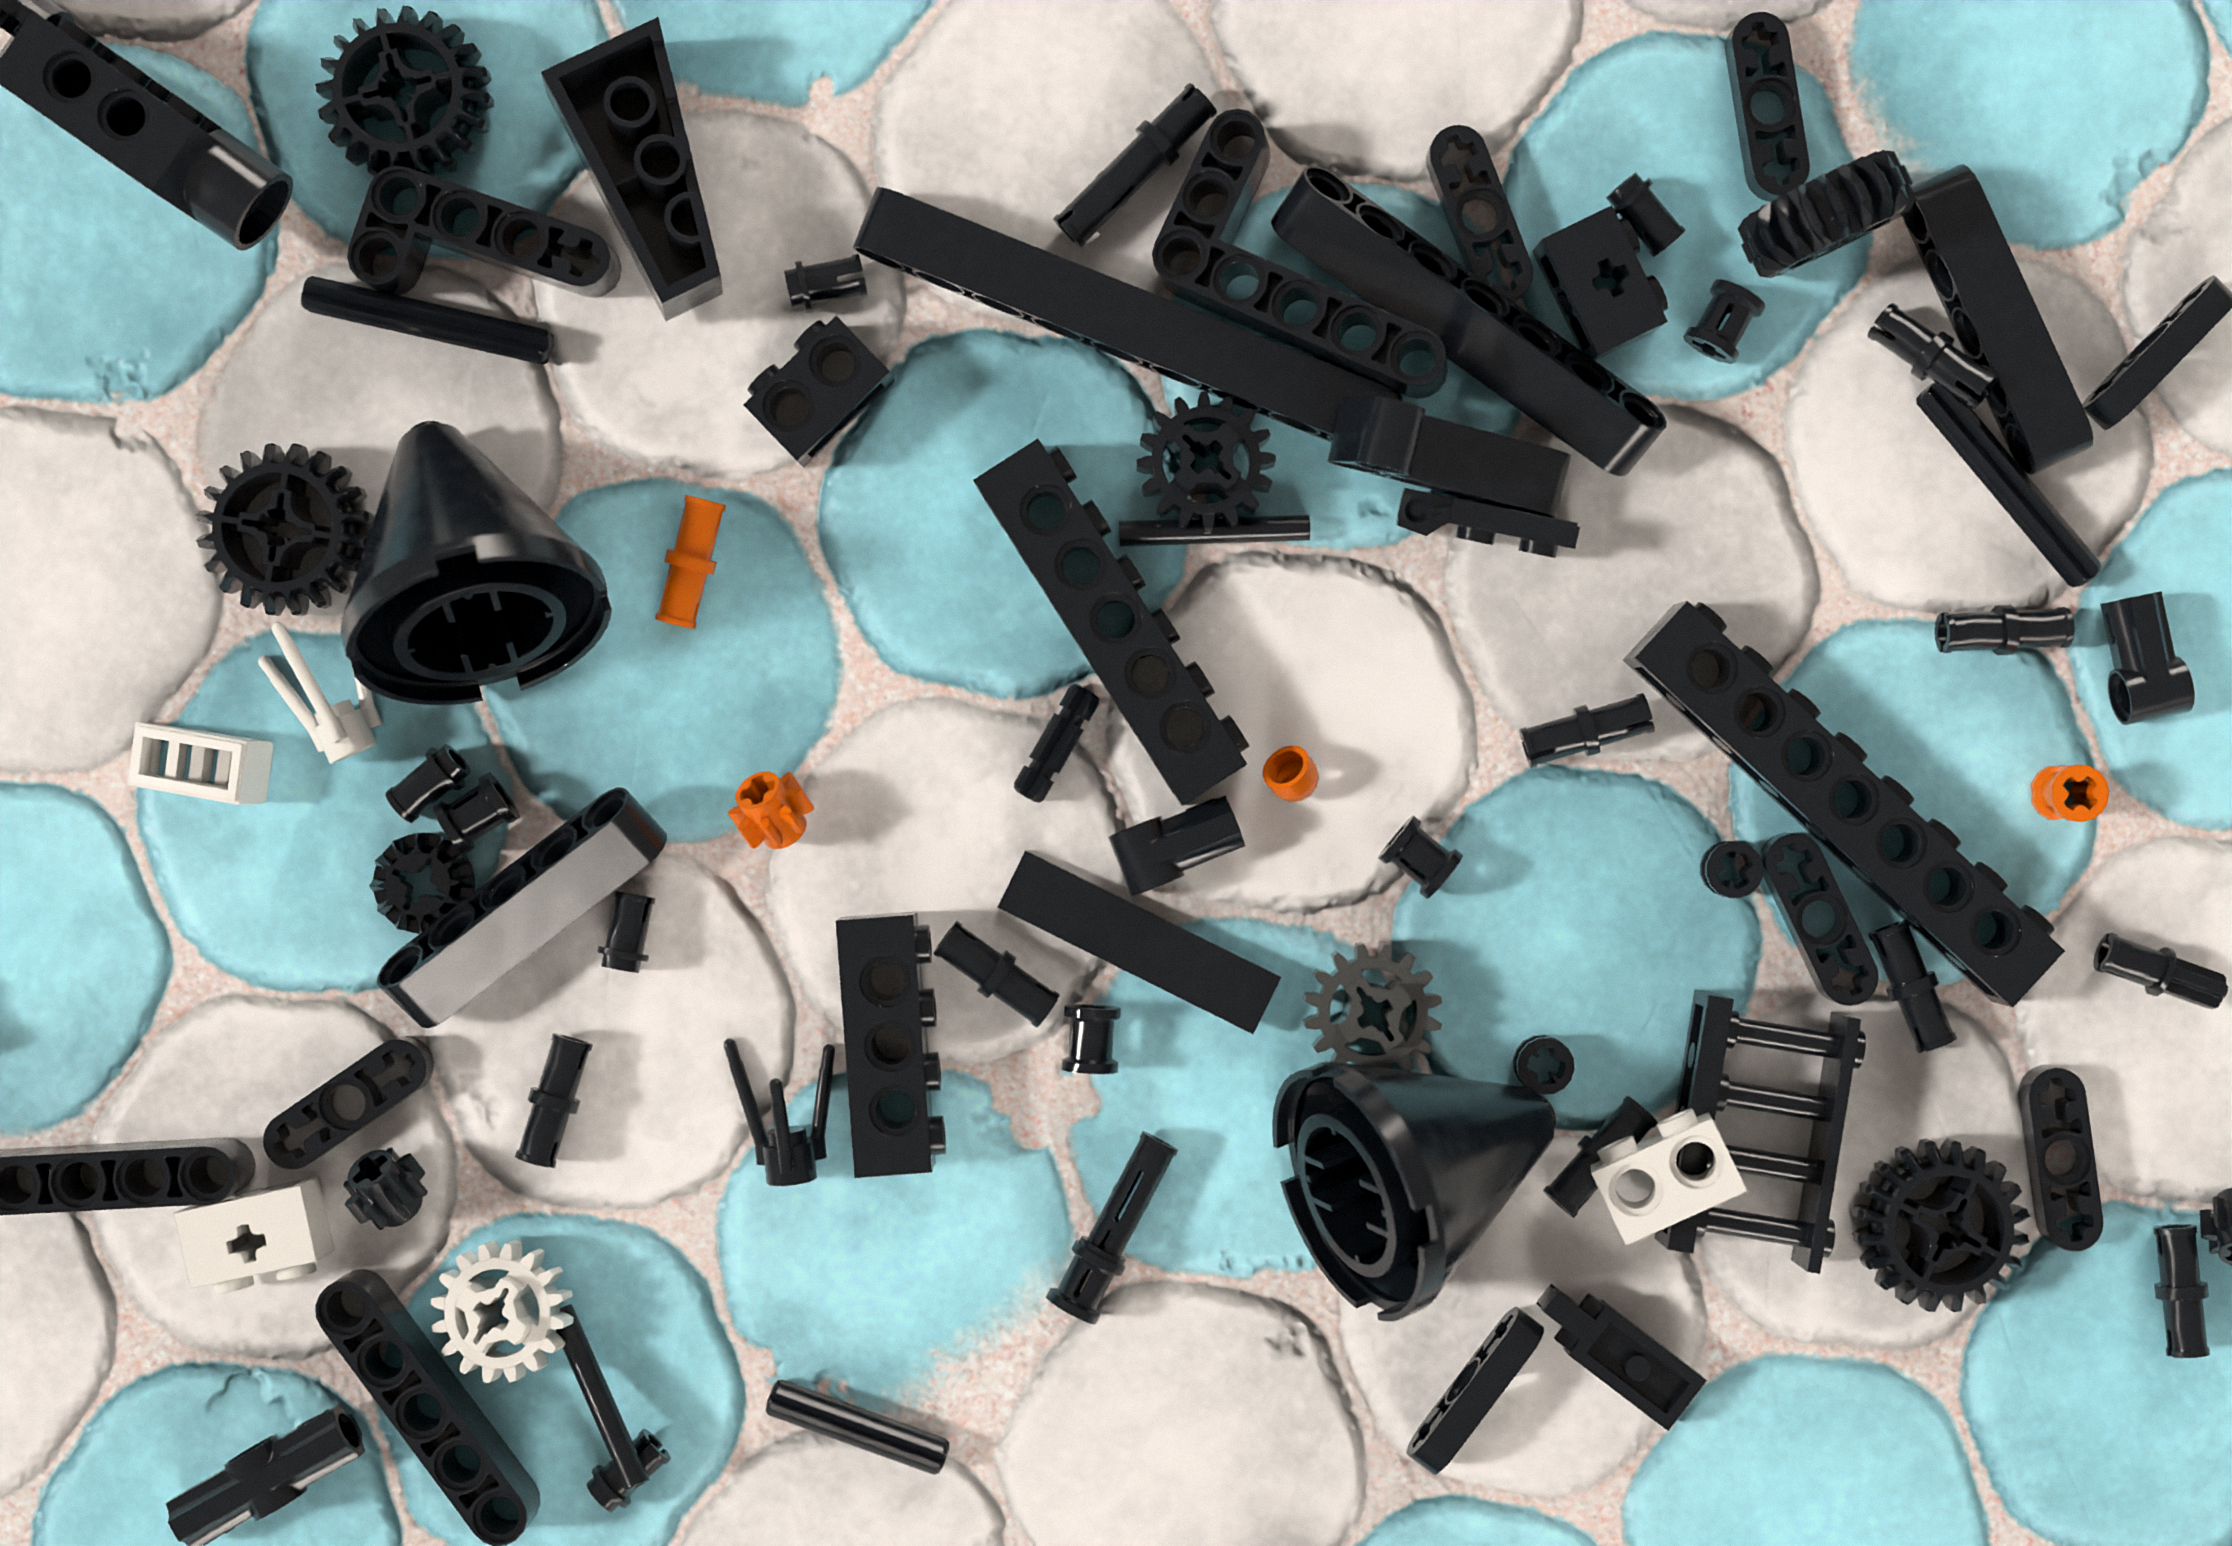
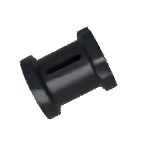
M1716 279L1709 289L1713 297L1696 327H1689L1683 338L1703 355L1719 362L1733 364L1739 355L1736 346L1752 317L1761 316L1766 306L1757 295L1746 288L1730 281ZM1729 313L1730 316L1721 330H1718L1725 316Z
M490 772L479 777V785L450 804L441 801L433 807L436 819L443 831L457 849L464 854L472 851L475 847L474 841L504 821L510 824L520 818L514 802L501 783Z
M1413 815L1387 843L1378 858L1385 864L1392 862L1421 886L1420 894L1428 899L1455 870L1463 854L1457 849L1452 851L1445 849L1420 828L1421 821Z
M1069 1004L1064 1007V1016L1070 1019L1069 1053L1068 1057L1062 1059L1061 1070L1083 1074L1118 1073V1061L1112 1059L1114 1021L1120 1018L1121 1008L1092 1004Z

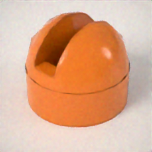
M1299 746L1280 748L1267 759L1263 767L1265 783L1276 796L1288 802L1302 801L1310 797L1317 787L1319 774L1316 764L1307 752Z

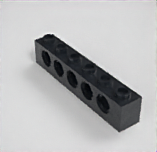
M1036 439L973 480L974 484L1181 806H1184L1246 766L1247 763L1241 752L1250 746L1230 715L1219 721L1206 699L1213 695L1215 691L1198 664L1193 661L1185 667L1171 645L1181 638L1162 608L1159 607L1152 613L1149 612L1137 593L1146 584L1128 555L1125 553L1118 559H1115L1106 545L1103 537L1112 531L1092 500L1081 506L1068 484L1077 479V476L1063 453L1057 446L1047 452L1040 440ZM1045 496L1056 498L1065 508L1063 521L1057 527L1050 530L1039 529L1028 519V512L1032 503L1038 498ZM1087 550L1097 557L1100 563V570L1095 579L1086 584H1076L1066 578L1062 571V566L1065 558L1071 552ZM1108 604H1123L1131 610L1134 616L1133 629L1122 638L1107 637L1098 628V613ZM1146 656H1154L1162 660L1167 666L1169 674L1165 687L1153 693L1144 692L1137 688L1131 676V670L1135 662ZM1187 709L1193 711L1201 719L1203 725L1202 735L1192 746H1178L1167 735V720L1177 710Z

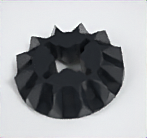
M414 833L392 841L383 854L375 860L374 876L369 885L374 892L378 904L377 912L392 922L396 929L420 934L473 894L475 879L473 868L467 855L457 849L450 839L434 833ZM434 860L430 868L432 873L429 881L437 886L436 890L445 894V896L424 894L409 906L413 899L410 896L413 892V886L405 881L406 877L400 875V871L403 873H421Z

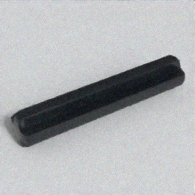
M785 1380L776 1381L766 1403V1413L769 1416L933 1475L940 1473L949 1452V1441L946 1438Z

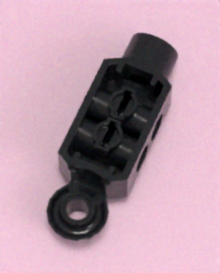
M0 0V28L12 35L0 52V85L236 249L243 251L255 246L273 229L284 213L292 195L293 179L289 174L78 27L71 13L54 1Z

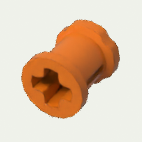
M2075 764L2071 766L2045 767L2035 775L2030 786L2032 806L2038 814L2049 820L2066 819L2074 822L2093 820L2103 812L2109 798V788L2106 779L2098 770L2087 765ZM2065 782L2074 783L2070 788L2069 793L2067 789L2063 787ZM2070 794L2074 799L2073 804H2064V801Z

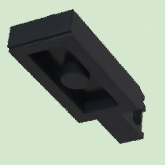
M1409 488L1403 489L1396 519L1397 526L1424 536L1429 535L1447 523L1458 525L1456 538L1489 545L1494 544L1496 533L1521 538L1518 551L1556 558L1558 546L1575 549L1580 530L1576 522Z
M1551 1283L1536 1302L1545 1314L1562 1326L1554 1336V1339L1565 1347V1352L1571 1358L1667 1431H1669L1707 1381L1700 1373L1603 1299L1599 1301L1590 1293H1587L1581 1303L1578 1304Z

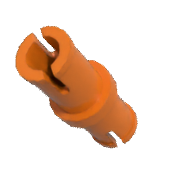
M685 495L684 501L686 502L674 550L667 549L664 562L669 563L670 566L655 619L695 629L697 624L695 621L707 574L714 575L717 562L712 561L711 558L726 505Z

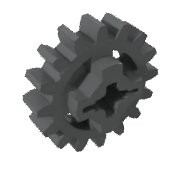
M1362 942L1355 943L1354 959L1349 961L1337 951L1331 953L1332 962L1336 969L1331 974L1315 969L1312 974L1322 984L1320 992H1305L1303 995L1305 1002L1317 1007L1316 1014L1309 1015L1303 1019V1025L1306 1029H1320L1322 1032L1311 1044L1314 1050L1320 1053L1332 1048L1334 1053L1331 1056L1330 1062L1347 1063L1349 1061L1356 1065L1390 1069L1391 1064L1398 1062L1406 1071H1412L1414 1067L1408 1054L1414 1049L1430 1054L1432 1048L1422 1038L1425 1030H1441L1442 1023L1428 1016V1009L1442 1003L1441 996L1433 993H1424L1423 988L1433 979L1432 974L1427 970L1412 974L1410 970L1413 967L1415 957L1408 952L1401 955L1396 962L1392 961L1391 945L1381 942L1378 947L1376 956H1369V952ZM1380 969L1391 972L1399 978L1395 981L1391 980L1383 986L1369 983L1360 971ZM1341 985L1346 993L1343 1011L1333 1018L1334 1021L1331 1022V1001L1335 991ZM1357 987L1377 1003L1386 1000L1387 1004L1380 1010L1381 1016L1384 1019L1382 1024L1387 1030L1386 1035L1367 1019L1358 1023L1357 1018L1364 1013V1009L1360 1003L1362 999L1356 991ZM1411 1001H1413V1020L1407 1034L1403 1037L1399 1031L1402 1010L1411 1005ZM1361 1037L1377 1041L1384 1051L1364 1053L1351 1049L1345 1044L1348 1042L1352 1043Z

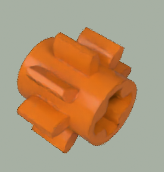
M759 772L748 777L739 786L735 796L738 806L728 811V815L738 827V831L750 848L755 849L764 842L769 848L782 849L794 844L803 835L807 826L804 815L813 811L814 806L791 772H787L780 779L772 772Z

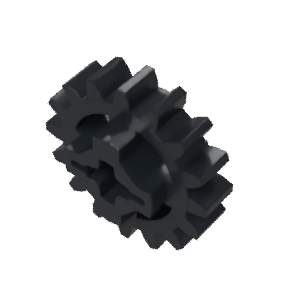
M1200 392L1197 407L1190 409L1187 403L1181 397L1174 399L1175 416L1170 419L1159 411L1153 415V424L1159 431V434L1142 433L1140 446L1152 453V456H1144L1137 459V472L1152 474V478L1142 485L1141 492L1144 497L1157 494L1162 497L1156 510V514L1160 518L1169 514L1173 509L1179 512L1178 529L1183 531L1190 525L1192 518L1201 519L1204 534H1211L1215 519L1220 517L1223 518L1230 529H1233L1238 524V508L1241 507L1253 515L1258 511L1259 503L1252 492L1269 493L1273 481L1260 473V470L1274 467L1276 462L1275 454L1260 452V448L1269 441L1271 434L1268 429H1261L1255 432L1250 429L1256 413L1252 408L1244 411L1239 417L1233 414L1232 396L1227 395L1218 408L1210 405V398L1207 392ZM1206 423L1215 424L1220 427L1216 431L1196 432L1191 426ZM1241 444L1244 446L1248 457V475L1245 480L1241 477V472L1233 466V455ZM1166 447H1169L1171 454L1179 460V471L1174 475L1170 483L1163 469V455ZM1197 453L1202 458L1208 457L1211 453L1218 456L1217 473L1208 468L1200 474L1195 472L1194 454ZM1199 494H1216L1222 501L1198 503L1191 501V499Z

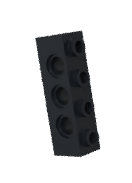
M917 911L841 917L836 920L854 1177L864 1178L931 1173L936 1164L935 1155L946 1154V1133L944 1116H932L931 1091L941 1090V1066L939 1052L928 1053L926 1027L937 1026L934 988L923 989L921 964L932 963L930 926H918ZM891 962L901 968L905 976V986L901 993L894 996H886L874 988L871 981V973L876 964ZM887 1026H895L902 1029L910 1041L909 1053L899 1059H890L882 1055L876 1045L878 1030ZM898 1090L909 1095L915 1106L914 1116L904 1122H895L888 1119L881 1110L880 1101L883 1094Z

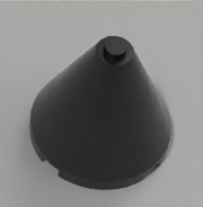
M425 421L413 426L410 431L402 436L398 443L343 614L341 639L346 657L351 661L355 678L369 690L381 696L406 703L421 705L466 704L483 701L479 686L517 677L520 690L522 691L563 672L584 657L597 644L608 627L612 609L607 595V584L597 562L457 428L438 421Z
M1326 1061L1297 1071L1283 1082L1274 1104L1272 1136L1273 1147L1280 1148L1287 1144L1289 1145L1295 1176L1280 1183L1292 1218L1311 1256L1329 1282L1355 1308H1359L1372 1302L1383 1309V1311L1377 1313L1378 1320L1389 1322L1403 1319L1421 1311L1434 1301L1552 1143L1556 1116L1550 1102L1529 1087Z

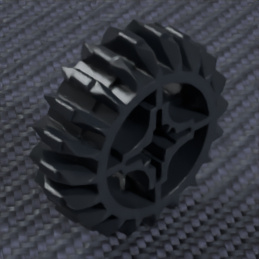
M403 5L397 22H395L392 15L386 9L377 8L375 15L376 26L370 28L361 18H353V29L358 36L351 42L344 36H334L333 42L342 52L338 60L332 57L320 58L321 67L333 75V79L315 84L316 92L323 98L330 100V102L318 109L320 119L326 124L334 125L328 133L330 141L339 148L347 146L345 158L353 165L359 166L367 162V171L374 177L384 168L392 166H402L411 169L415 167V170L434 176V163L437 161L449 172L457 171V161L452 156V153L458 147L466 154H476V146L467 138L470 130L477 133L489 132V124L477 115L476 111L494 107L492 96L485 91L479 90L492 80L490 72L484 66H476L482 56L480 50L474 43L463 44L465 33L456 24L443 28L442 18L432 11H428L419 21L417 12L412 7ZM414 49L434 53L445 60L449 70L437 74L431 68L416 71L413 64L406 58L404 50ZM380 62L378 76L373 82L363 86L369 72ZM404 79L416 90L415 95L407 93L412 100L405 104L406 111L395 101L396 96L403 97L399 91L406 86ZM449 104L442 120L436 127L430 130L432 114L439 107ZM371 117H376L380 122L396 120L397 126L405 133L407 141L388 142L377 139L369 134L363 120Z
M1875 151L1846 165L1843 164L1805 184L1799 185L1794 190L1779 196L1772 202L1750 213L1738 227V232L1743 242L1741 247L1750 264L1753 263L1760 277L1773 278L1848 245L1909 212L1916 202V196L1911 187L1913 181L1906 166L1901 165L1895 151Z
M274 443L266 444L262 460L250 451L240 453L242 473L233 467L225 465L219 468L221 478L228 484L226 488L222 490L208 486L206 489H203L208 499L217 502L214 512L202 510L195 514L198 521L212 525V533L203 534L197 538L198 546L204 549H213L217 552L206 561L204 567L211 573L226 572L221 579L219 588L224 593L234 594L241 590L240 604L246 608L255 609L263 601L265 613L268 615L280 616L287 604L292 615L305 616L309 609V599L318 608L326 609L332 605V597L328 589L329 586L342 594H348L351 591V583L343 574L346 570L358 571L361 560L354 558L357 547L365 549L368 539L366 536L359 535V527L369 526L374 521L373 513L354 510V507L362 503L367 497L366 491L358 486L346 488L352 476V472L348 468L338 466L331 469L332 457L329 454L317 451L309 458L307 447L293 443L287 450L286 455L279 445ZM280 482L279 488L272 489L270 501L264 509L254 513H246L253 499L261 491L274 483ZM307 482L324 499L330 513L331 527L318 525L313 520L310 514L311 498L305 496ZM280 522L295 524L297 528L311 531V534L301 535L294 533L291 539L277 536V533L262 529L261 527L262 525L278 527ZM242 533L251 534L259 541L262 548L261 563L267 565L265 576L257 571L248 559L243 546ZM315 547H327L324 556L313 569L303 576L291 580L293 571H299L302 558L309 550Z
M1927 1138L1921 1139L1917 1146V1157L1910 1149L1904 1146L1895 1148V1159L1898 1164L1896 1168L1881 1160L1874 1163L1876 1172L1883 1178L1878 1186L1868 1181L1859 1183L1860 1190L1872 1197L1870 1205L1859 1204L1852 1207V1214L1855 1217L1868 1222V1226L1858 1228L1852 1233L1853 1240L1856 1243L1870 1246L1860 1256L1862 1265L1869 1270L1878 1269L1874 1282L1884 1290L1895 1287L1896 1299L1906 1305L1918 1299L1919 1306L1928 1312H1935L1941 1300L1950 1311L1961 1312L1964 1293L1974 1303L1978 1305L1986 1304V1293L1983 1285L1989 1283L1999 1290L2007 1288L2005 1278L1999 1274L2001 1268L2004 1265L2011 1269L2022 1267L2021 1260L2010 1254L2012 1245L2022 1246L2030 1243L2027 1234L2014 1229V1224L2023 1222L2030 1217L2026 1208L2011 1204L2021 1194L2022 1190L2018 1184L2012 1181H2002L2007 1172L2006 1167L2002 1163L1995 1160L1986 1163V1152L1975 1146H1970L1963 1152L1961 1143L1954 1139H1945L1940 1149H1938L1934 1141ZM1949 1176L1946 1183H1938L1935 1190L1928 1197L1918 1200L1907 1197L1922 1183L1933 1178ZM1974 1190L1980 1199L1983 1209L1984 1223L1981 1235L1975 1231L1971 1224L1970 1215L1976 1202L1971 1198ZM1920 1213H1924L1935 1219L1939 1215L1949 1222V1226L1960 1231L1961 1236L1957 1237L1947 1231L1940 1234L1931 1228L1932 1225L1918 1216ZM1898 1215L1905 1218L1910 1226V1238L1906 1246L1910 1253L1906 1261H1904L1896 1241V1220ZM1959 1251L1972 1252L1966 1260L1954 1268L1932 1273L1935 1266L1942 1268L1950 1255Z

